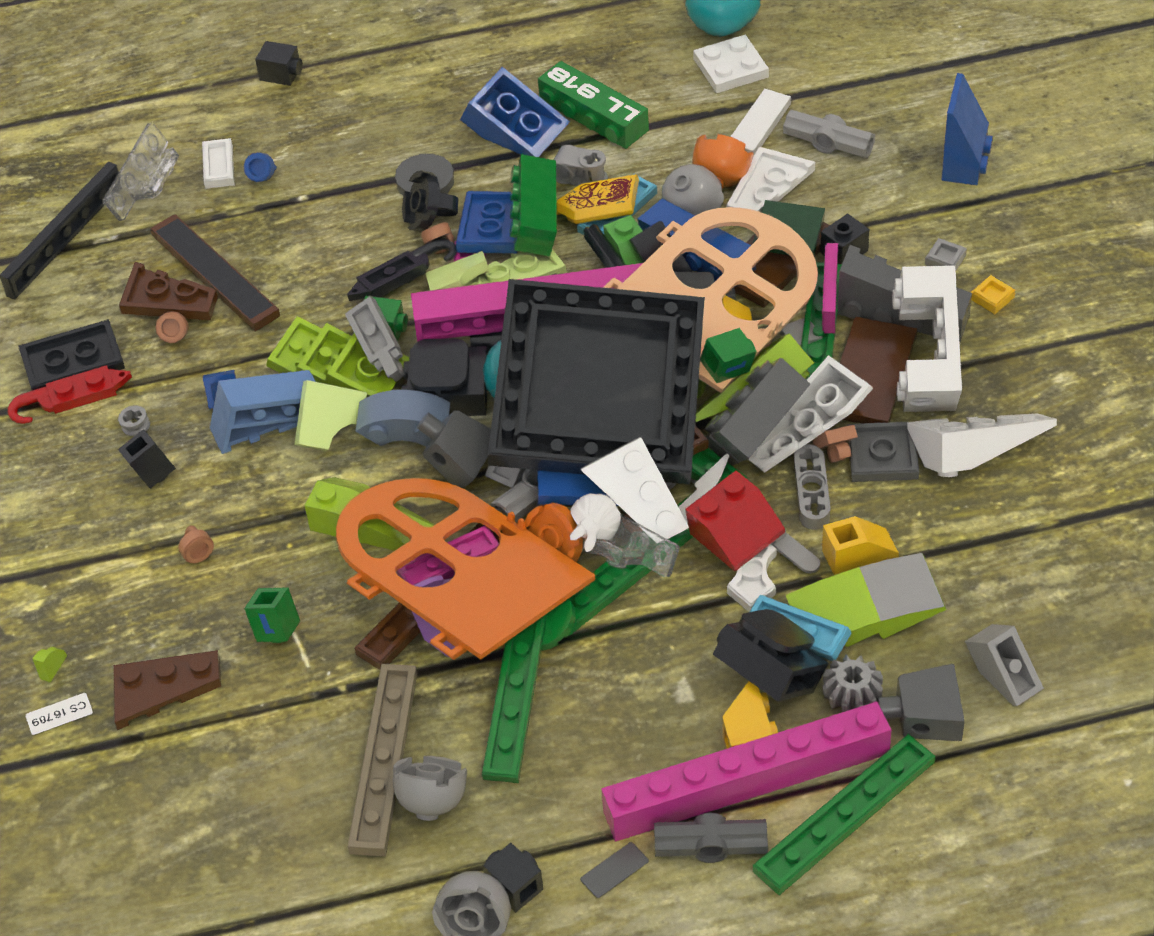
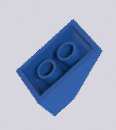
M503 67L468 103L460 118L463 123L482 138L518 154L540 157L570 123L568 119Z
M957 73L947 111L942 181L978 185L980 174H986L988 156L984 155L985 153H991L993 136L988 135L989 122L962 73Z

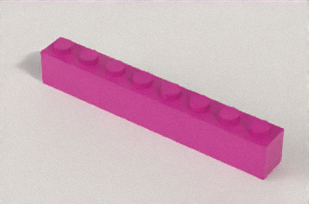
M643 263L516 280L603 288L612 278H616L623 283ZM508 281L411 293L417 342L423 339H448L503 331Z
M873 702L601 788L603 813L615 842L654 830V823L679 822L879 758L890 750L892 730L878 702Z

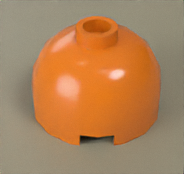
M718 134L717 139H707L706 135H702L696 140L692 164L704 166L715 174L720 180L723 189L739 184L741 178L747 174L751 166L754 153L745 151L746 144L733 137Z

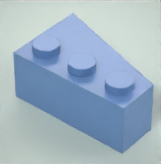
M310 370L218 381L210 430L221 453L224 454L232 451L230 446L248 439L251 444L260 441L259 435L278 429L279 433L297 427L303 381L316 382Z

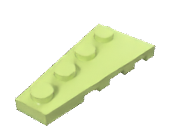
M553 249L550 256L518 251V253H511V258L502 263L494 261L489 264L488 272L477 276L468 282L466 286L508 281L509 279L547 276L555 273L563 274L567 273L566 265Z

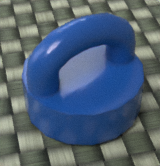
M262 152L252 153L244 162L246 176L255 182L269 180L277 169L273 159L268 154Z

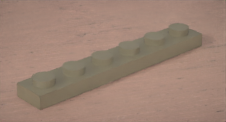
M381 664L348 841L349 854L386 857L396 801L393 789V765L403 759L418 675L416 666Z

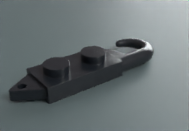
M437 239L411 252L406 251L356 277L357 283L348 292V300L365 299V296H386L389 292L425 274V270L430 265L428 256L435 252L449 250L444 260L447 262L453 259L457 254L455 243L446 239Z

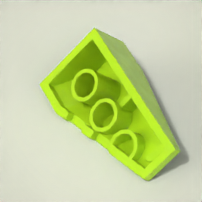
M790 333L774 339L771 345L764 348L754 359L750 372L738 376L722 393L717 391L696 410L695 422L727 410L728 407L725 405L727 400L737 390L741 391L749 383L745 381L748 375L757 366L761 367L767 360L772 363L782 358L804 378L809 376L810 373L807 369L814 362Z
M337 477L317 480L304 505L310 531L336 537L337 521L342 510L354 497L371 487ZM397 502L394 504L395 508L424 527L434 526L433 523ZM381 519L368 520L358 530L360 543L393 551L410 541L408 537Z

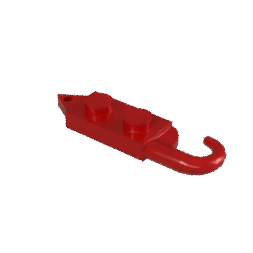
M106 365L46 383V387L16 396L7 408L8 416L18 424L31 423L33 418L18 415V410L21 407L36 402L39 403L43 410L57 414L116 396V391L132 378L131 372L108 369Z

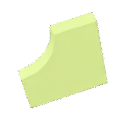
M483 251L426 272L429 289L432 291L466 286L468 282L477 276L488 272L489 267Z
M309 380L303 381L294 445L323 451L329 450L332 438L340 429L348 425H356L359 402L366 398L367 392Z

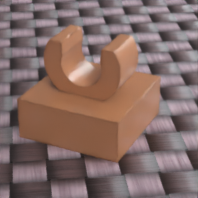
M855 425L825 431L812 441L820 449L827 448L829 461L833 463L851 457V450L847 442L858 436Z

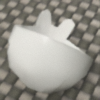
M593 493L586 494L576 500L571 507V515L577 527L570 534V540H577L582 536L585 539L584 549L588 552L595 546L596 539H612L618 531L621 521V514L616 503L606 495Z

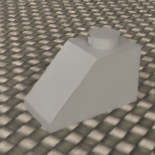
M991 624L965 641L979 673L1013 706L1020 705L1044 689L1015 626Z

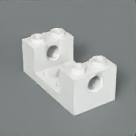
M955 266L902 267L900 278H895L894 290L892 291L893 309H899V320L933 319V339L938 340L937 350L934 351V360H907L905 371H899L897 401H903V412L956 411L962 392Z

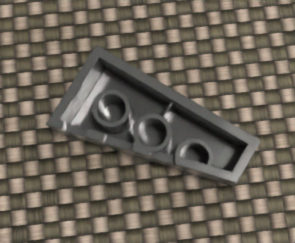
M850 245L839 271L838 315L849 318L860 317L917 328L919 333L933 336V319L899 320V309H893L892 291L894 290L895 278H900L902 270L887 265V259L875 255L874 259L862 255L859 253L860 248ZM956 287L959 342H961L970 316L972 293Z

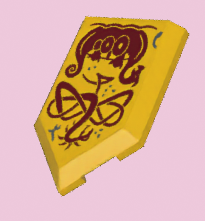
M634 174L580 184L557 200V215L562 214L566 216L568 221L574 224L632 215L634 213L639 177Z

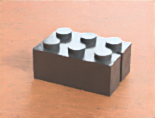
M782 358L772 363L767 360L761 367L757 366L745 380L749 384L741 391L737 390L727 400L725 405L728 409L720 416L717 414L705 427V430L708 432L705 436L709 440L708 447L721 458L725 454H729L727 462L732 466L752 456L811 385Z

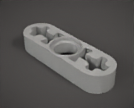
M807 444L794 453V473L799 518L804 527L818 530L822 529L823 525L828 524L830 521V500L824 453L819 447ZM805 459H811L813 470H807ZM814 482L819 484L821 488L817 491H808L803 488V485ZM817 503V513L819 515L812 514L811 504Z

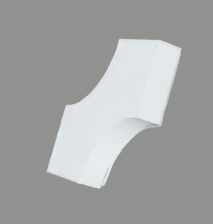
M771 544L740 567L735 577L727 586V594L748 612H750L759 595L768 598L776 595V587L767 574L769 564L777 556V549Z

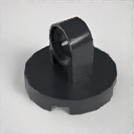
M421 170L416 171L410 177L409 182L414 183L410 192H404L402 203L403 221L410 223L409 230L422 232L432 225L436 216L450 217L458 214V197L440 193L439 182L435 174Z

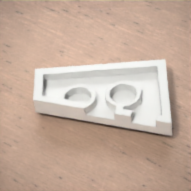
M759 147L752 159L747 174L741 178L726 207L745 208L762 213L765 200L780 201L815 171V162Z
M641 437L581 468L583 473L658 543L689 528Z

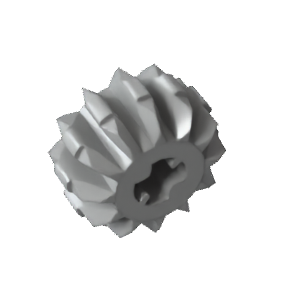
M846 654L843 662L833 659L830 669H825L823 674L824 698L829 699L831 709L841 706L842 712L876 702L878 697H882L883 687L881 685L883 684V676L881 671H876L874 661L864 663L862 655L856 660H851Z

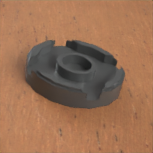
M419 154L411 156L401 162L396 169L395 182L399 193L404 195L405 191H411L414 182H409V179L416 171L421 170L432 172L437 176L440 193L447 194L454 185V169L448 160L439 155Z

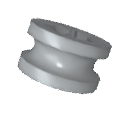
M133 405L126 407L119 414L118 421L126 435L135 436L141 430L147 431L150 427L147 413L141 406ZM136 419L137 422L132 423L130 420Z

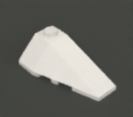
M828 355L807 379L811 385L748 460L765 473L850 415L871 392L872 386Z
M1041 414L997 416V422L989 418L967 417V424L963 422H949L947 418L907 422V429L924 467L937 471L938 476L941 477L958 476V471L971 470L1057 426V419Z

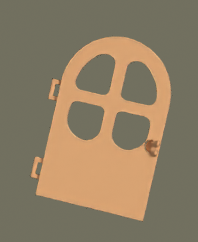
M726 207L711 209L697 214L683 226L672 221L656 236V239L663 243L658 250L623 283L616 278H612L603 288L613 287L614 289L705 297L701 354L707 338L740 328L745 336L753 342L757 350L756 358L764 348L771 345L772 340L810 300L817 284L818 271L814 255L809 246L788 225L759 211ZM741 226L753 231L758 239L739 258H731L704 241L701 235L717 227ZM671 231L675 232L671 237L667 236ZM770 250H782L792 257L797 270V282L792 290L782 291L753 272L752 268ZM692 252L720 269L723 274L710 287L695 289L683 284L677 278L673 271L672 263L681 254ZM740 284L771 302L774 309L764 319L757 321L743 320L727 312L722 304V299L734 286ZM761 324L769 325L766 329H758V326ZM700 361L699 379L720 393L737 378L734 377L716 383Z

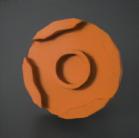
M557 503L544 504L531 510L525 519L526 529L577 562L583 549V537L581 536L577 540H570V534L577 527L571 511L566 506Z

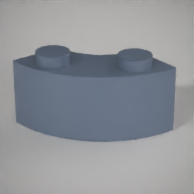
M415 390L380 392L359 402L355 432L379 446L401 440L427 446L431 438L417 429L418 424L428 412L442 422L449 416L450 402L436 395Z

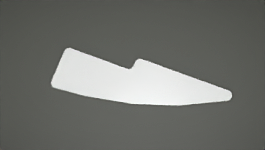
M725 454L694 484L697 490L679 506L687 523L685 509L717 485L728 461L729 454Z

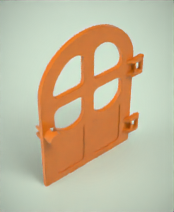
M411 478L389 481L373 486L354 497L342 510L337 521L336 541L338 549L348 565L357 572L356 575L347 580V584L369 600L384 591L437 628L441 633L433 637L430 643L453 660L467 652V650L480 660L595 580V574L528 531L523 518L518 519V523H516L514 512L511 511L506 516L471 492L439 480ZM425 497L451 503L458 510L436 525L424 527L395 508L394 504L404 498ZM381 519L408 537L410 541L384 558H373L362 548L358 538V530L368 520ZM470 523H481L499 536V546L489 555L471 557L461 553L444 540ZM429 553L449 565L454 570L455 575L449 582L440 586L418 587L402 579L396 574V571L420 555ZM364 582L371 588L367 590L364 587H362L360 583ZM445 641H448L450 644L455 646V648L451 650L443 643Z

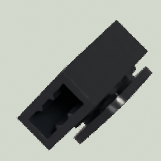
M457 338L423 339L414 344L413 348H410L409 361H404V380H407V385H402L401 390L426 392L449 401V415L453 411H460L467 416H486L488 390L484 382L483 365L487 356V346L468 347L465 341Z
M770 609L744 613L739 622L727 624L718 634V644L713 652L715 657L778 702L814 693L829 664L809 650L815 642L814 637L784 615Z

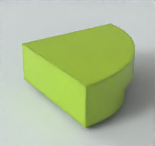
M56 647L39 650L32 659L40 679L51 682L66 659L67 654L64 650Z

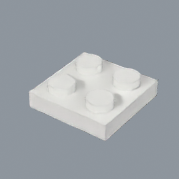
M746 34L693 50V58L716 93L769 77L768 66Z

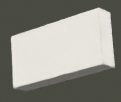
M231 138L202 142L205 189L235 185Z

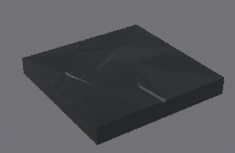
M509 279L488 450V466L586 475L581 471V468L641 437L665 482L690 484L705 297Z

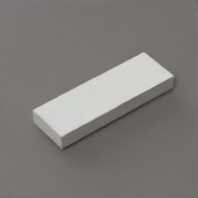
M764 89L731 137L745 143V151L748 153L753 152L755 155L758 148L762 147L791 105V96Z

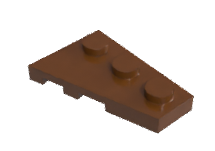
M135 262L119 303L121 314L160 317L167 312L174 311L182 314L186 319L211 320L218 296L216 289L187 279L179 281L168 277L167 272L161 270L153 272L145 269L144 264Z
M218 650L113 665L116 728L119 730L129 726L128 721L144 714L148 718L160 713L159 708L175 701L183 703L221 687Z

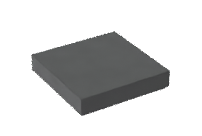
M907 422L847 424V426L855 425L858 436L848 442L851 450V457L849 458L852 482L919 480L917 450L907 429Z

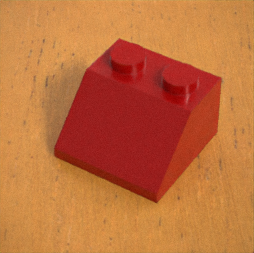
M736 470L685 509L690 535L734 571H737L785 533V527L759 488Z

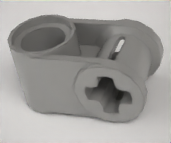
M563 145L553 159L556 160V182L560 184L578 186L583 183L608 179V175L604 171L606 157L602 151Z

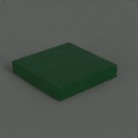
M765 200L762 213L772 216L792 228L806 242L813 255H815L825 218V208ZM756 234L754 236L753 243L758 239ZM778 249L769 251L770 253L789 255Z

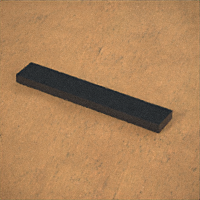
M108 161L0 274L6 297L15 300L119 191L122 183L116 164Z

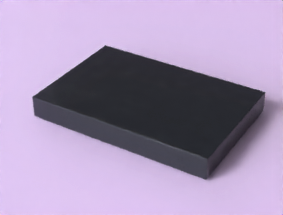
M109 319L18 346L31 390L46 387V383L106 365L108 369H125Z

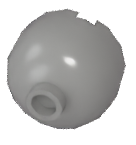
M697 164L682 165L674 169L666 177L662 187L663 199L695 216L704 211L721 208L724 194L722 192V184L717 176L706 167Z
M424 756L423 763L412 764V757L397 761L393 765V789L399 804L409 812L415 813L418 819L427 821L438 819V815L448 813L454 809L464 795L467 769L465 767L461 770V763L444 757Z
M466 871L451 877L443 885L437 895L432 915L435 926L443 936H501L505 932L509 921L511 905L507 891L498 880L483 872Z

